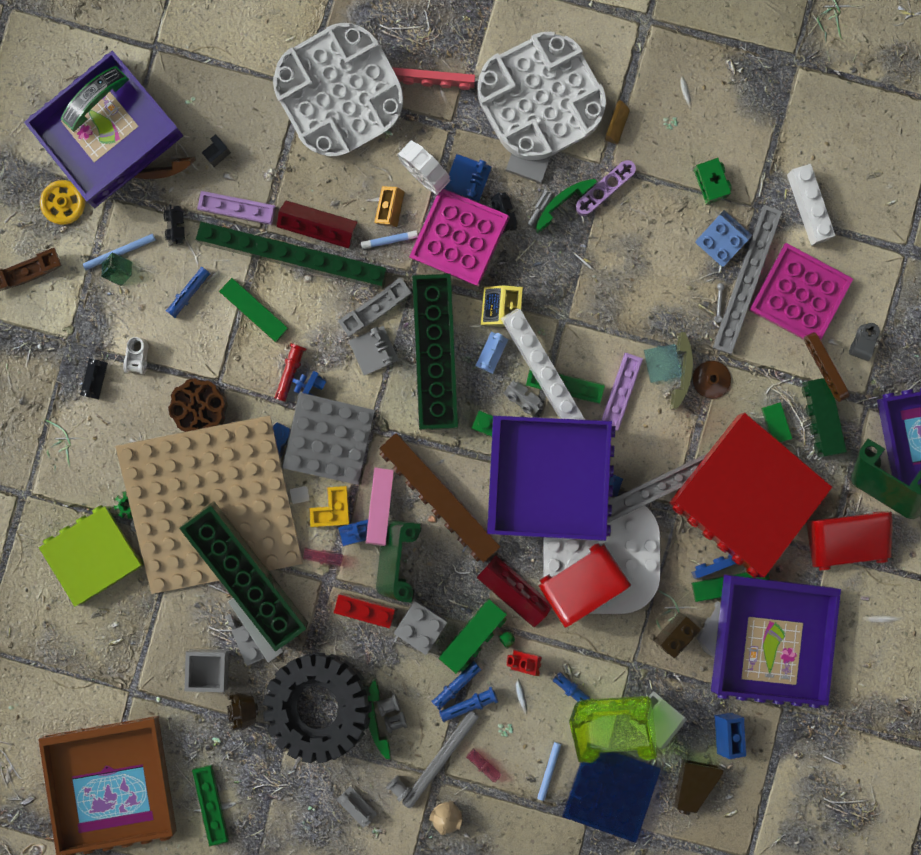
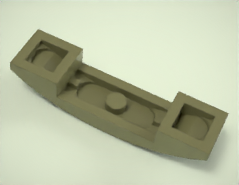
M685 332L678 334L676 353L684 354L680 389L672 390L671 410L677 409L682 403L692 379V349Z

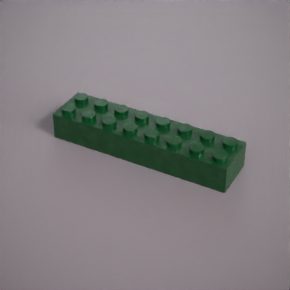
M451 274L412 275L419 430L458 429Z
M215 501L181 525L179 528L275 652L307 629L308 621Z

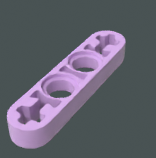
M629 160L621 162L577 201L576 212L580 216H587L634 175L636 170L635 164ZM623 166L626 168L629 166L631 168L630 174L626 172L620 177L618 174L623 171ZM610 177H614L617 179L618 185L611 187L608 185L607 180ZM601 190L604 193V197L596 199L593 196V192ZM589 196L592 202L587 207L588 211L585 209L580 210V203L586 204L589 201V198H587Z

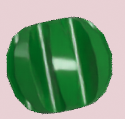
M123 491V498L119 495L116 497L115 500L119 504L114 505L115 511L120 509L118 516L124 518L127 514L128 519H133L131 509L125 506V502H129L127 492Z

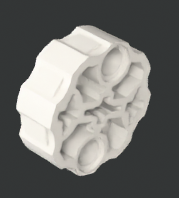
M411 140L397 154L399 161L409 173L434 194L438 195L451 181L449 179L450 176L440 163L418 143L416 144Z

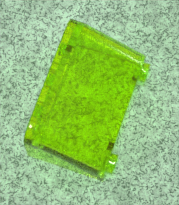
M650 697L587 699L575 704L569 724L578 762L592 763L599 757L600 752L637 751L638 757L643 760L656 759L657 744L653 705Z

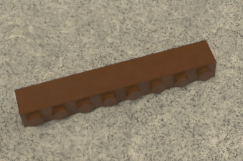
M397 433L379 448L382 451L379 455L386 462L390 460L395 465L392 469L399 476L403 474L406 477L407 481L405 483L413 491L416 488L420 493L418 497L425 505L429 503L433 507L432 513L438 519L442 517L447 522L444 526L451 533L455 531L459 535L457 540L464 547L467 545L472 550L470 554L477 562L481 560L484 563L500 548L498 543L487 534V531Z

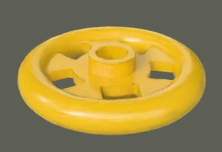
M58 180L52 182L43 190L40 198V208L43 215L50 222L58 225H67L75 222L82 215L85 209V199L71 181ZM60 188H68L67 194L60 193ZM51 193L55 195L53 202L48 201ZM76 195L78 203L72 204L71 196ZM61 199L65 200L63 205L59 204ZM53 207L59 211L56 216L51 213ZM71 208L73 213L66 217L64 212Z

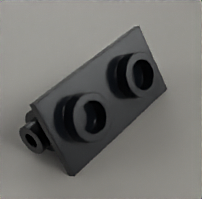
M498 192L491 198V207L510 217L502 233L504 234L509 229L510 231L516 230L518 222L514 212H507V210L513 209L509 195L506 192L501 194Z
M171 204L163 213L164 222H167L165 240H168V246H171L174 241H176V245H183V241H185L184 227H177V224H184L183 210L181 206H174V209H172Z
M89 358L80 393L81 396L99 400L108 365L107 362Z

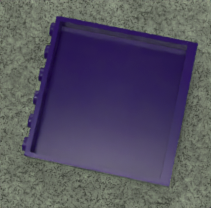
M493 416L487 534L606 541L607 536L611 535V525L607 524V516L611 517L612 505H608V497H612L613 485H609V477H613L614 465H610V457H614L615 446L611 445V437L615 438L616 426H612V421Z

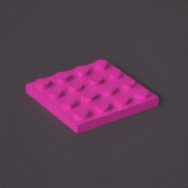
M442 189L433 202L409 257L479 287L510 217L505 213Z
M785 243L749 311L803 340L804 336L813 332L821 340L853 278Z

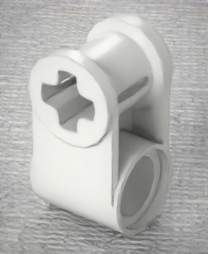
M133 337L127 342L126 356L123 364L125 373L132 371L140 372L141 375L145 374L149 348L146 340ZM140 341L142 347L139 351H136L134 345Z

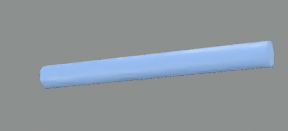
M152 233L83 263V267L85 270L91 269L156 241V238Z

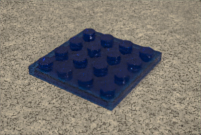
M587 741L562 817L636 843L661 768Z

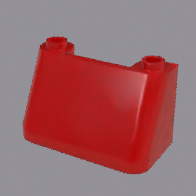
M879 511L822 520H807L806 522L812 566L819 567V570H829L833 565L876 560V563L888 562V558H892L893 518L891 511Z
M598 542L589 548L591 552L557 575L551 577L548 574L540 580L541 584L538 586L564 628L574 624L631 586V583L604 543L600 545Z

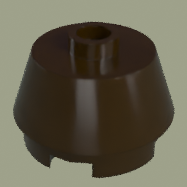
M238 692L227 696V699L231 700V705L227 706L229 722L234 724V726H231V730H239L241 732L256 723V715H258V705L254 702L253 696Z

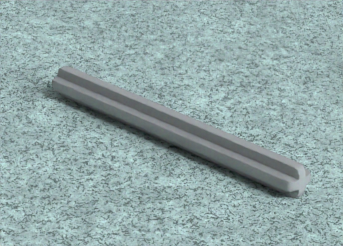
M474 711L467 713L411 788V791L402 800L405 807L412 808L475 724L479 716Z

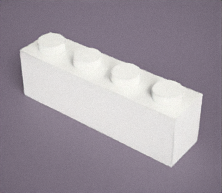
M811 164L792 169L787 174L811 246L832 239L835 233Z

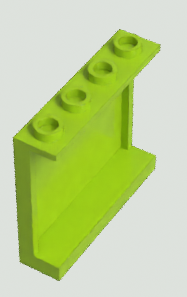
M100 505L92 510L93 514L88 517L86 515L76 520L77 524L72 527H64L59 531L60 534L58 536L48 537L43 541L44 544L38 547L74 607L82 605L144 566L143 559L137 557L110 513V506L103 507Z

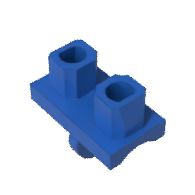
M315 371L312 372L307 384H304L307 376L303 374L299 381L294 378L292 380L293 383L297 384L294 392L299 394L303 387L302 393L313 395L309 393L312 386L322 390L326 381L318 376L319 373Z
M368 519L338 527L343 547L366 541Z

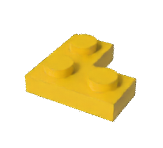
M347 486L327 487L329 507L309 508L310 527L349 525Z

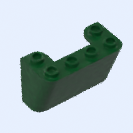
M867 439L859 451L851 475L852 484L905 518H918L921 515V484L918 485V481L921 479V470L910 486L906 485L880 469V456L885 451V448ZM872 447L877 450V453L872 452Z

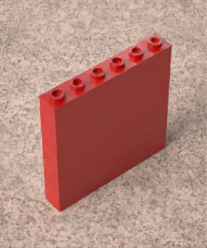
M744 412L737 415L669 503L677 514H683L688 519L687 522L691 526L702 530L704 537L715 541L718 544L717 547L722 552H728L736 564L747 568L746 572L754 578H761L767 575L832 489V486Z

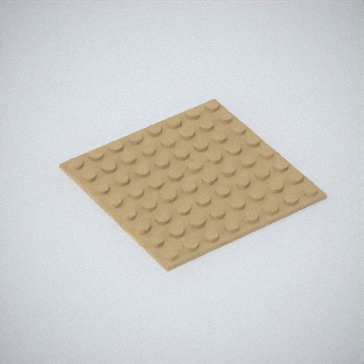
M270 415L115 446L151 594L220 581L179 529L184 522L213 501H215L268 571L303 564Z

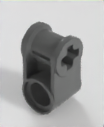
M868 323L859 326L854 341L850 346L849 355L865 361L871 359L880 334L878 325Z

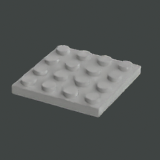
M299 392L282 468L358 485L375 410Z

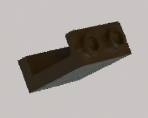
M678 612L653 641L667 654L676 658L701 629L687 616Z

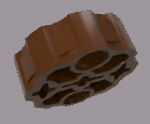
M194 378L186 380L184 384L173 390L168 411L177 427L187 432L200 429L196 427L201 425V422L208 424L203 428L222 425L226 419L225 413L228 403L226 397L223 396L216 384ZM194 385H196V386H201V387H198L197 389H195V392L189 390V389L193 388ZM216 398L221 400V405L218 408L213 406V401ZM201 404L202 407L199 408V411L195 410V407ZM178 406L183 407V414L180 416L176 415V408ZM206 412H207V416L210 417V418L212 419V421L207 419V417H206Z

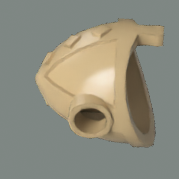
M453 801L444 802L432 810L429 821H432L433 826L441 835H446L460 830L462 814Z

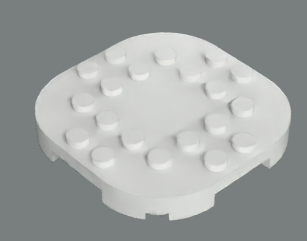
M350 23L331 25L299 45L287 50L276 65L273 77L276 97L294 126L299 139L307 148L315 153L326 156L346 154L389 130L401 114L403 107L401 84L377 39L369 31L358 25Z
M555 32L534 34L530 40L500 55L497 53L492 56L481 70L477 88L479 103L502 145L519 158L526 160L548 158L591 135L602 120L606 105L604 89L601 84H598L582 55L583 51L580 46L566 35L564 37L555 34Z
M608 497V501L616 497ZM645 505L607 523L611 525V535L607 536L606 541L543 537V577L548 574L552 577L588 555L591 552L589 548L599 542L600 545L605 544L631 583L628 589L589 614H626L637 611L651 601L658 589L660 582V532L654 515Z

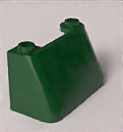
M401 520L388 521L386 545L380 547L376 590L381 596L412 603L414 589L406 582V579L399 578L402 543L416 541L421 533L422 523Z

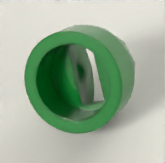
M504 632L498 636L501 643L507 649L515 642V637L511 632Z

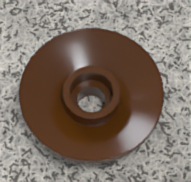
M706 361L700 364L693 374L694 388L705 398L714 399L721 397L728 391L731 384L729 370L718 361ZM712 375L716 377V382L714 383L710 381Z

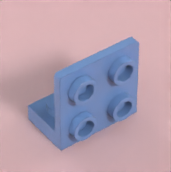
M723 210L695 243L718 264L724 267L750 239L752 234Z

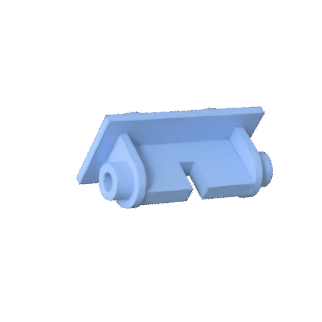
M491 331L475 366L493 374L509 339Z

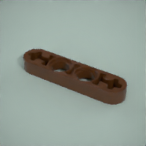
M815 332L804 336L805 344L834 398L838 402L848 399V389L819 336Z

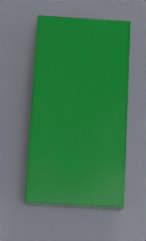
M781 402L761 408L769 434L779 442L792 439Z

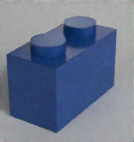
M734 713L715 715L717 754L728 759L745 757L744 717Z

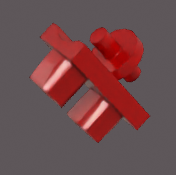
M513 650V655L507 656L506 665L511 667V670L540 676L539 668L541 667L542 656Z

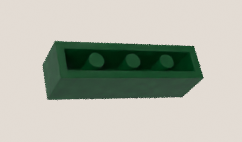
M821 378L803 382L802 394L807 400L806 413L811 419L810 432L815 437V453L819 457L847 452L836 400L825 379Z

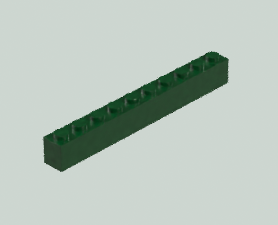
M201 221L196 236V241L201 245L381 290L384 288L388 273L385 267Z

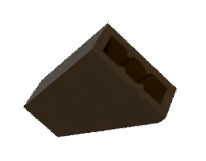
M682 759L674 806L680 813L690 815L691 812H698L723 775L724 770L721 766Z

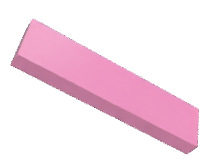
M374 468L365 544L386 545L394 470Z

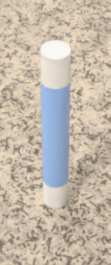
M411 231L363 241L361 246L363 250L418 238L417 231Z

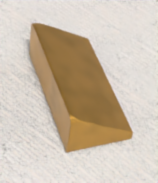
M621 100L617 102L605 136V141L614 144L619 143L630 109Z
M382 186L374 223L398 227L405 194L402 189Z

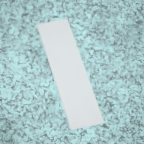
M234 598L228 601L268 663L283 652L281 648L276 652Z

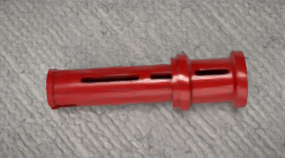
M290 343L291 349L288 358L284 360L286 366L274 397L286 402L297 368L301 367L302 355L307 350Z

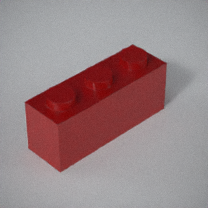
M339 593L334 613L390 629L396 608Z

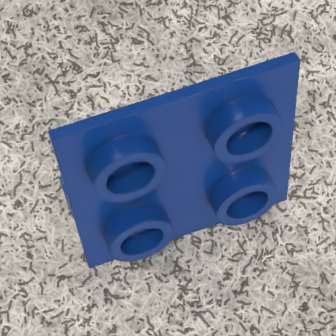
M456 154L449 173L451 181L444 189L479 202L492 166L486 165V161L480 160L478 162Z

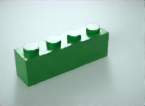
M488 598L440 654L439 660L455 674L458 671L463 672L469 665L467 661L470 657L473 656L475 658L482 650L480 648L481 644L484 641L488 643L494 636L493 630L497 626L500 628L506 622L505 616L507 613Z

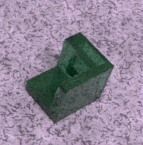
M113 252L102 263L101 277L122 286L132 275V262Z

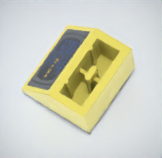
M484 287L481 325L505 327L501 318L515 309H521L523 287Z

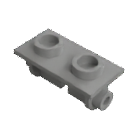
M513 380L503 394L511 402L519 405L525 413L534 416L543 405L541 399L532 392L528 396L524 395L528 389L518 381L515 382Z
M351 786L337 798V801L363 828L366 825L368 826L377 815L374 809Z

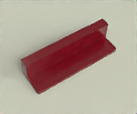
M287 200L280 208L277 220L278 228L348 249L351 246L353 231L357 226V221Z
M496 555L477 576L478 580L532 627H536L545 619L552 609L546 598Z

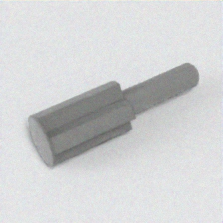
M544 190L535 206L536 210L529 220L528 226L532 227L540 213H543L554 197L551 192Z

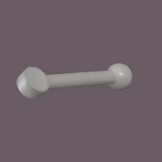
M723 283L717 285L719 292L717 316L714 317L716 323L722 321L720 314L722 290L725 288Z

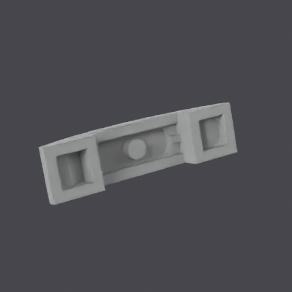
M400 277L381 293L355 311L353 310L338 322L348 337L383 316L412 293Z

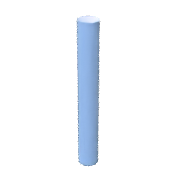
M554 742L538 794L537 799L545 801L562 745L560 743Z

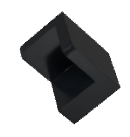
M216 134L210 138L212 144L202 151L204 157L213 167L217 166L231 154L230 150Z

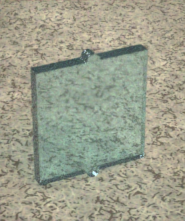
M675 344L658 345L656 348L644 350L650 383L662 380L666 382L668 379L682 376Z

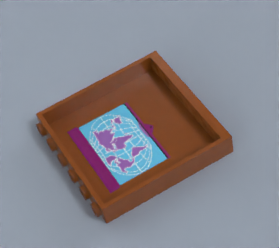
M159 716L44 735L38 739L56 855H76L78 852L90 854L95 852L96 849L102 848V851H108L118 845L125 848L132 846L135 842L147 844L152 842L153 839L160 838V841L171 839L176 833L177 828Z

